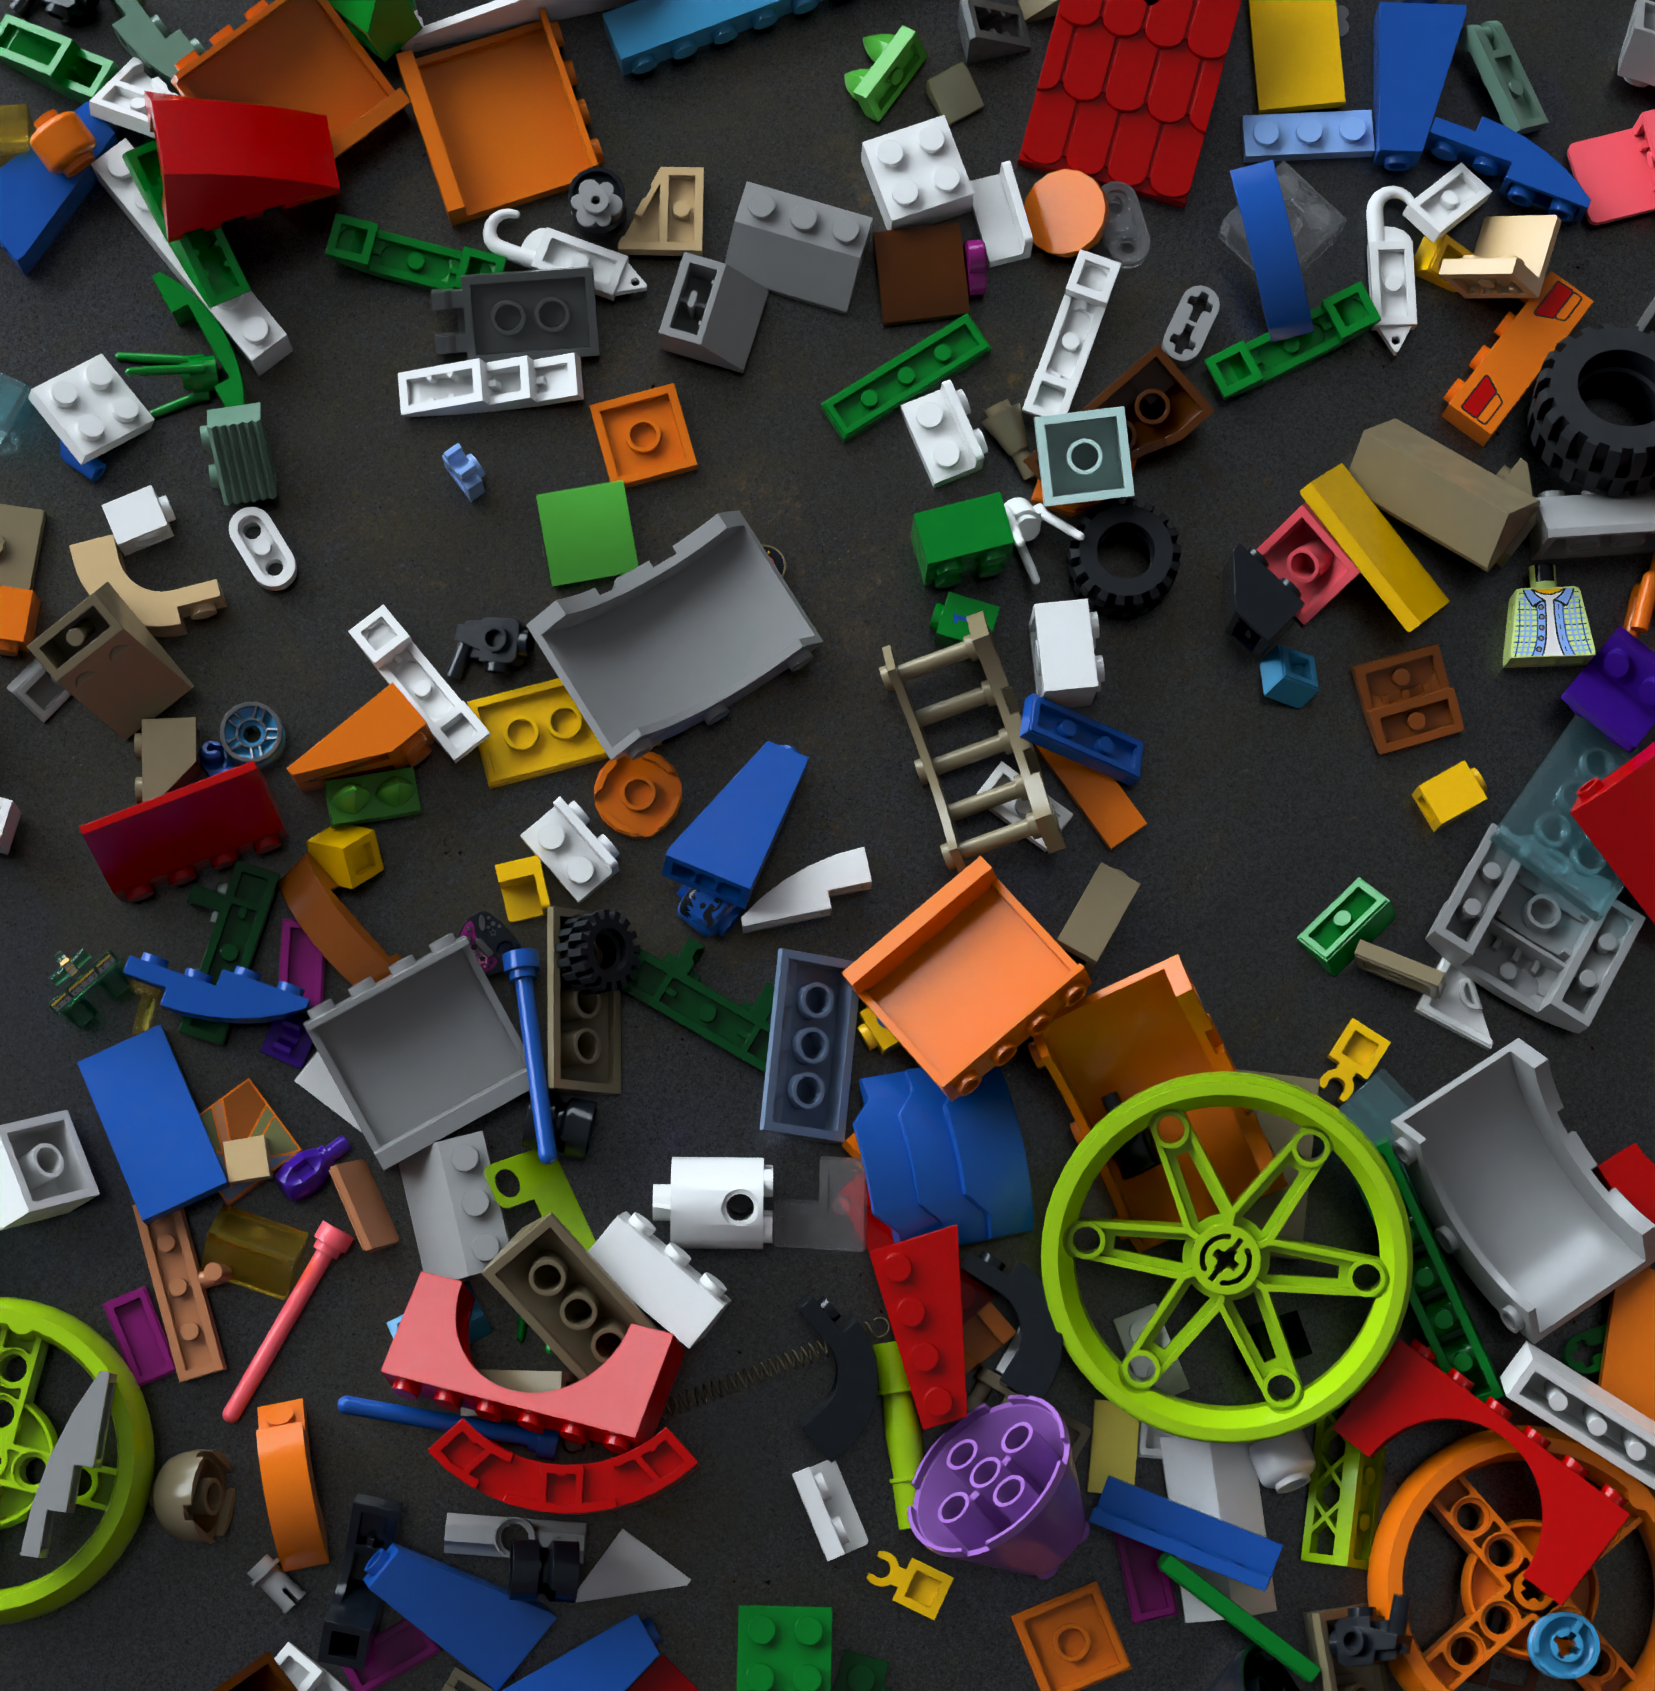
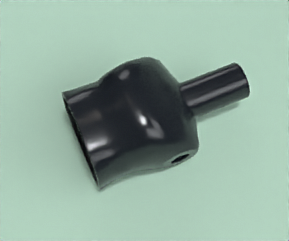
M1117 1091L1101 1098L1107 1114L1122 1104ZM1150 1127L1132 1137L1112 1156L1123 1180L1138 1176L1162 1164Z

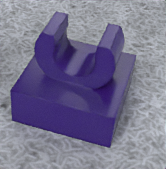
M296 1017L285 1018L284 1020L272 1022L259 1052L302 1070L306 1066L314 1043L303 1025L305 1021Z

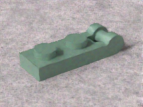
M1492 20L1481 23L1480 26L1472 24L1462 27L1458 44L1462 50L1470 52L1479 70L1482 82L1496 106L1502 124L1520 135L1538 131L1548 124L1549 121L1503 25L1499 21Z

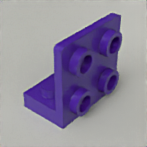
M1619 625L1563 693L1561 699L1570 706L1576 715L1586 718L1601 730L1611 743L1632 753L1655 724V653Z

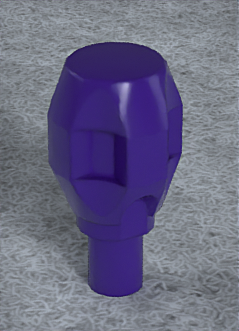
M340 1135L326 1147L321 1145L317 1149L312 1148L298 1152L282 1165L274 1176V1181L289 1201L294 1202L304 1199L322 1187L330 1175V1167L336 1165L335 1162L349 1152L352 1147L347 1139Z

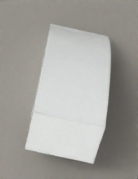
M865 847L835 854L809 865L783 880L760 898L741 917L743 934L830 916V897L871 889L872 879Z

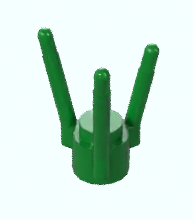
M118 352L115 355L118 361L175 364L130 367L125 370L127 376L182 375L184 390L193 389V393L148 411L153 418L166 415L195 402L210 401L209 391H215L214 386L219 384L215 355L204 356V353L174 355L138 352Z

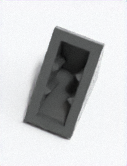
M960 0L957 26L966 63L1025 52L1032 48L1021 8L986 0Z

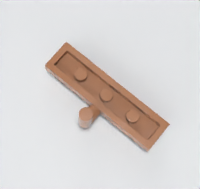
M136 1204L132 1205L179 1382L185 1383L227 1370L206 1289L230 1281L233 1275L232 1269L227 1265L211 1262L201 1271L184 1208L146 1225L141 1219Z

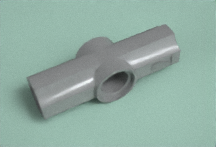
M447 1513L444 1554L510 1558V1550L506 1548L503 1542V1535L508 1527L519 1524L526 1529L529 1539L539 1540L543 1547H548L552 1540L578 1541L580 1563L584 1564L587 1523Z

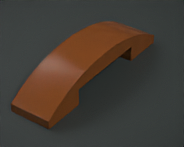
M310 853L305 854L279 881L280 891L297 922L323 956L347 981L355 985L372 976L376 983L391 975L388 967L402 958L398 953L392 956L387 955L333 893L338 885Z

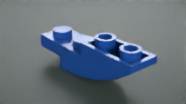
M1483 116L1475 131L1435 117L1424 146L1425 149L1431 150L1435 157L1445 161L1458 160L1469 164L1476 172L1485 176L1499 175L1504 177L1498 193L1506 195L1508 200L1516 205L1523 207L1533 205L1548 211L1549 215H1556L1563 222L1581 221L1590 205L1591 199L1573 176L1545 150L1510 128Z
M143 952L141 959L129 955L123 970L127 978L165 991L160 1003L163 1010L189 1018L233 1024L265 1023L308 1014L307 1011L311 1008L310 1000L303 997L304 989L283 981H279L277 988L260 982L261 974L241 966H236L234 972L222 969L216 986L210 984L212 976L192 968H186L184 974L167 969L168 960Z

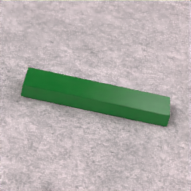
M966 313L822 402L821 409L843 442L846 443L898 411L900 405L917 399L991 353V347L969 314Z
M1163 1552L1156 1561L1157 1567L1163 1573L1307 1683L1309 1681L1312 1683L1321 1670L1314 1662L1175 1556Z

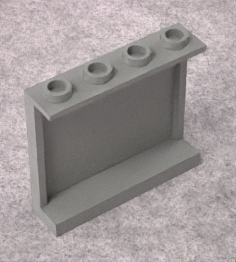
M453 933L441 937L428 945L432 951L430 954L417 961L413 955L397 961L388 967L391 975L376 983L372 976L362 980L348 989L351 997L336 1005L332 999L316 1005L307 1011L310 1019L303 1022L307 1033L383 1170L529 1091L523 1043L472 951L468 938L464 935L457 939Z

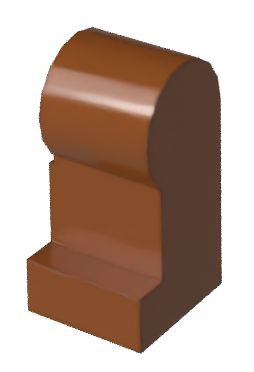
M991 1301L963 1325L965 1375L972 1369L975 1370L1017 1333Z

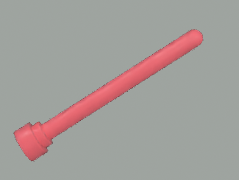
M322 1221L314 1235L317 1238L313 1245L316 1251L222 1412L225 1422L233 1424L240 1419L332 1258L337 1260L341 1252L346 1254L355 1239L354 1237L328 1222Z

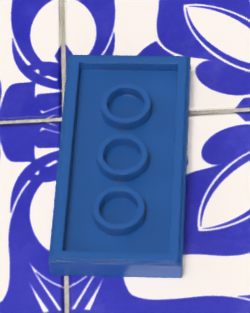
M161 1024L77 1062L141 1219L146 1225L230 1187L211 1138Z

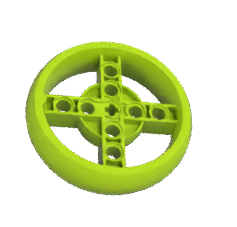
M0 1297V1403L7 1401L14 1409L12 1422L8 1426L0 1427V1530L15 1526L29 1518L31 1506L40 1483L35 1485L30 1483L26 1476V1468L36 1458L42 1459L45 1465H47L49 1457L59 1440L47 1415L33 1403L49 1344L73 1358L86 1370L93 1380H95L100 1371L117 1375L111 1416L117 1438L118 1460L117 1469L103 1465L101 1469L82 1466V1469L87 1470L91 1475L92 1485L86 1494L77 1495L76 1504L105 1511L99 1525L82 1548L53 1572L23 1585L0 1589V1625L23 1622L53 1612L88 1591L107 1574L133 1539L143 1518L153 1482L155 1461L154 1435L143 1393L133 1373L118 1352L99 1333L75 1316L37 1301L15 1297ZM21 1356L26 1361L27 1372L21 1380L12 1382L6 1373L7 1365L13 1358Z

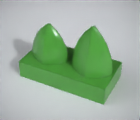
M903 25L896 35L875 34L863 37L864 48L875 63L871 68L853 70L844 75L845 85L850 95L858 101L865 116L877 122L882 119L928 57L917 32Z
M413 767L325 781L323 785L331 828L417 815L421 812Z

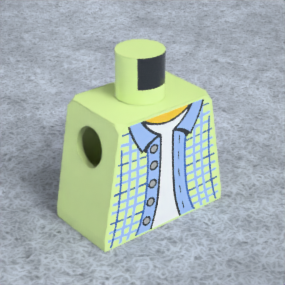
M1544 563L1530 566V588L1516 589L1509 599L1503 668L1587 665L1596 653L1579 587H1557L1556 567L1554 564Z

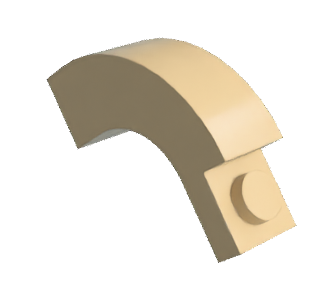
M113 534L69 545L77 575L88 594L91 595L108 581L148 631L155 637L186 635L188 633L184 617L191 616V619L194 620L205 619L217 614V609L227 607L223 590L217 579L162 592L148 590L137 585L127 575L121 549Z

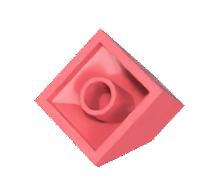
M1307 502L1302 504L1256 549L1267 560L1269 564L1267 569L1279 580L1286 578L1291 581L1301 592L1302 597L1300 599L1305 605L1297 618L1303 625L1309 623L1361 573Z

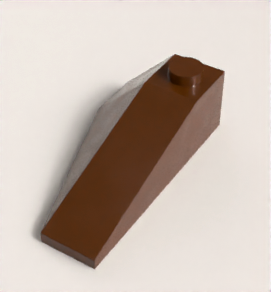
M1158 344L1081 410L1125 407L1131 461L1181 441L1215 412ZM1036 449L1023 462L1041 481L1038 451Z

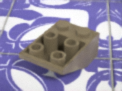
M108 581L27 646L60 686L125 741L142 728L141 719H154L194 687Z

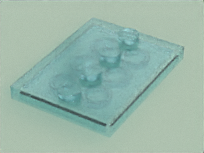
M1575 715L1489 840L1597 922L1605 916L1625 885L1571 816L1570 811L1578 798L1576 792L1582 785L1595 777H1598L1600 780L1604 779L1644 749L1637 746L1632 753H1629L1622 747L1611 743L1605 734L1586 718Z

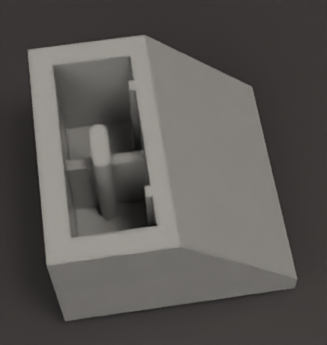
M684 252L658 332L660 349L744 373L769 290L725 263Z

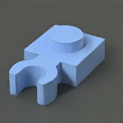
M459 443L445 451L442 455L445 468L470 502L485 493L481 478L486 473L477 459L471 453L466 456Z

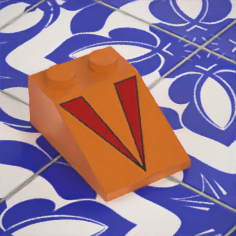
M392 682L287 767V770L302 793L324 788L325 781L398 770L407 764L413 767L431 753L432 749L429 746L435 741L427 722Z

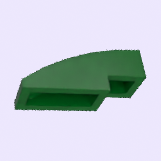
M6 13L0 23V61L81 104L89 102L121 70L114 61L81 49L73 39Z

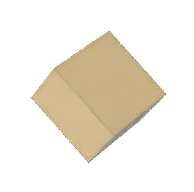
M261 1135L223 1142L228 1181L231 1185L273 1178L266 1136Z

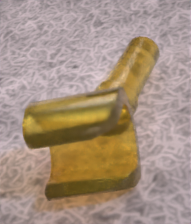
M132 980L129 990L142 996L138 1004L132 1034L138 1035L144 1032L149 1008H151L152 1002L157 998L161 990Z

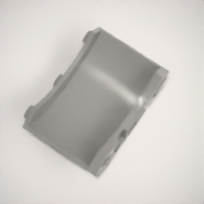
M740 510L717 513L705 524L673 545L672 547L677 554L653 567L650 561H647L616 578L612 590L599 595L596 588L574 596L558 599L526 625L610 760L627 755L631 760L638 759L648 753L655 744L671 738L702 721H705L707 725L719 721L730 712L728 709L730 705L763 686L788 668L791 671H796L808 664L814 658L811 652L824 642Z
M1517 1038L1393 1119L1391 1126L1395 1141L1392 1143V1148L1397 1158L1404 1164L1416 1194L1436 1228L1434 1236L1439 1246L1446 1253H1452L1472 1282L1498 1310L1505 1326L1513 1333L1520 1332L1531 1343L1536 1344L1655 1262V1224L1639 1212L1616 1187L1608 1192L1592 1172L1597 1167V1163L1586 1149L1577 1132L1571 1131L1567 1133L1557 1113L1564 1106L1554 1083L1549 1059L1520 1038Z

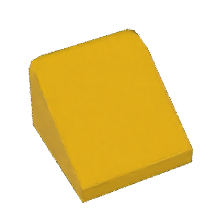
M1447 234L1443 235L1435 243L1424 236L1414 257L1415 276L1453 293L1458 292L1439 275L1443 259H1462L1464 255H1473V253Z

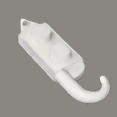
M1393 185L1383 187L1374 192L1367 204L1366 219L1369 297L1381 317V321L1371 327V330H1377L1392 354L1396 356L1409 331L1415 330L1417 326L1413 241H1411L1410 236L1405 231L1395 227L1384 226L1383 207L1390 199H1400L1408 205L1415 198L1406 189ZM1392 340H1397L1399 344H1393Z
M510 208L500 209L491 214L484 224L482 234L485 245L491 253L507 257V261L532 270L593 266L595 295L612 301L618 295L647 291V284L629 264V257L627 255L546 227L532 231L526 237L521 247L501 240L497 235L498 224L508 218H519L520 212L518 210ZM637 281L639 285L633 286L632 283Z

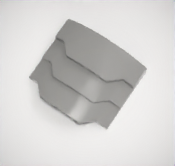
M1492 823L1473 858L1466 866L1451 896L1441 908L1425 940L1451 965L1495 996L1538 1019L1580 1034L1590 1026L1646 917L1618 901L1610 882L1566 859L1534 835L1517 838Z

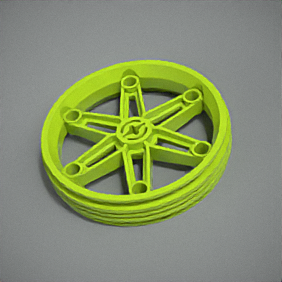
M1218 1071L1177 1077L1156 1084L1114 1108L1091 1129L1071 1155L1054 1187L1046 1211L1042 1232L1041 1268L1047 1306L1055 1329L1062 1334L1063 1345L1079 1370L1099 1392L1135 1419L1155 1429L1201 1442L1234 1444L1263 1441L1299 1431L1322 1420L1343 1406L1362 1389L1376 1373L1390 1352L1400 1331L1412 1287L1413 1249L1407 1211L1398 1184L1373 1142L1351 1119L1318 1095L1295 1084L1254 1073ZM1208 1107H1242L1277 1115L1301 1127L1233 1202L1186 1111ZM1168 1116L1177 1117L1184 1124V1134L1175 1140L1166 1139L1159 1132L1158 1124L1161 1119ZM1150 1127L1182 1222L1080 1217L1088 1191L1103 1166L1127 1141L1142 1130ZM1312 1134L1323 1140L1325 1148L1318 1157L1307 1158L1299 1152L1297 1144L1303 1136ZM1332 1150L1353 1173L1368 1200L1377 1228L1380 1257L1278 1235ZM1189 1152L1220 1212L1208 1216L1200 1222L1177 1159L1178 1155ZM1290 1165L1299 1173L1261 1230L1253 1221L1243 1215L1285 1168ZM1082 1227L1093 1228L1100 1236V1244L1094 1249H1084L1077 1244L1075 1232ZM1116 1236L1185 1240L1182 1255L1183 1262L1114 1248ZM1214 1237L1206 1249V1265H1204L1201 1259V1250L1204 1244ZM1240 1238L1241 1241L1237 1245L1234 1256L1237 1264L1234 1265L1227 1262L1213 1276L1212 1273L1216 1269L1219 1256L1215 1250L1220 1249L1225 1252L1229 1247H1233ZM1247 1248H1249L1252 1255V1262L1248 1270L1245 1273H1243L1247 1264ZM1270 1251L1339 1266L1338 1278L1267 1274L1270 1266ZM1075 1257L1175 1279L1122 1362L1101 1338L1087 1312L1078 1284ZM1363 1264L1374 1266L1380 1273L1379 1280L1369 1287L1357 1284L1353 1278V1273L1357 1267ZM1192 1283L1199 1292L1210 1298L1169 1344L1163 1348L1154 1340ZM1253 1292L1276 1358L1264 1362L1233 1300L1244 1298ZM1271 1292L1374 1297L1367 1318L1350 1347L1327 1371L1303 1387ZM1220 1311L1266 1401L1247 1405H1211L1177 1397L1153 1385ZM1137 1356H1146L1153 1361L1155 1372L1148 1377H1139L1131 1371L1130 1361ZM1284 1375L1292 1379L1295 1384L1292 1393L1287 1396H1277L1272 1393L1268 1383L1273 1377Z

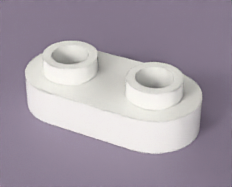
M246 507L237 511L230 520L229 535L258 584L271 591L283 590L290 586L297 576V562L270 516L264 510L257 507ZM251 527L261 529L260 535L255 539L245 537L246 531ZM274 563L282 564L283 570L279 575L272 576L268 574L270 565Z

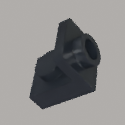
M1297 1310L1280 1315L1279 1318L1293 1359L1296 1360L1313 1354ZM1264 1321L1248 1326L1247 1329L1264 1362L1276 1358ZM1231 1334L1234 1354L1239 1364H1241L1245 1376L1253 1375Z

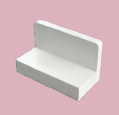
M1002 162L999 174L970 181L974 191L972 213L979 237L986 246L988 268L1030 258L1033 246V236L1011 162Z

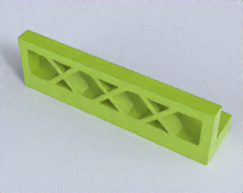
M1356 1393V1394L1351 1398L1350 1403L1353 1401V1399L1356 1397V1395H1357L1358 1393ZM1335 1410L1316 1424L1313 1450L1316 1467L1310 1475L1311 1481L1309 1484L1301 1561L1368 1570L1370 1552L1378 1525L1386 1446L1373 1459L1343 1438L1346 1442L1345 1452L1335 1463L1329 1455L1330 1441L1338 1435L1332 1429L1340 1418ZM1334 1479L1340 1488L1339 1501L1329 1509L1323 1500L1324 1489ZM1327 1526L1330 1527L1335 1535L1333 1555L1317 1553L1319 1534Z

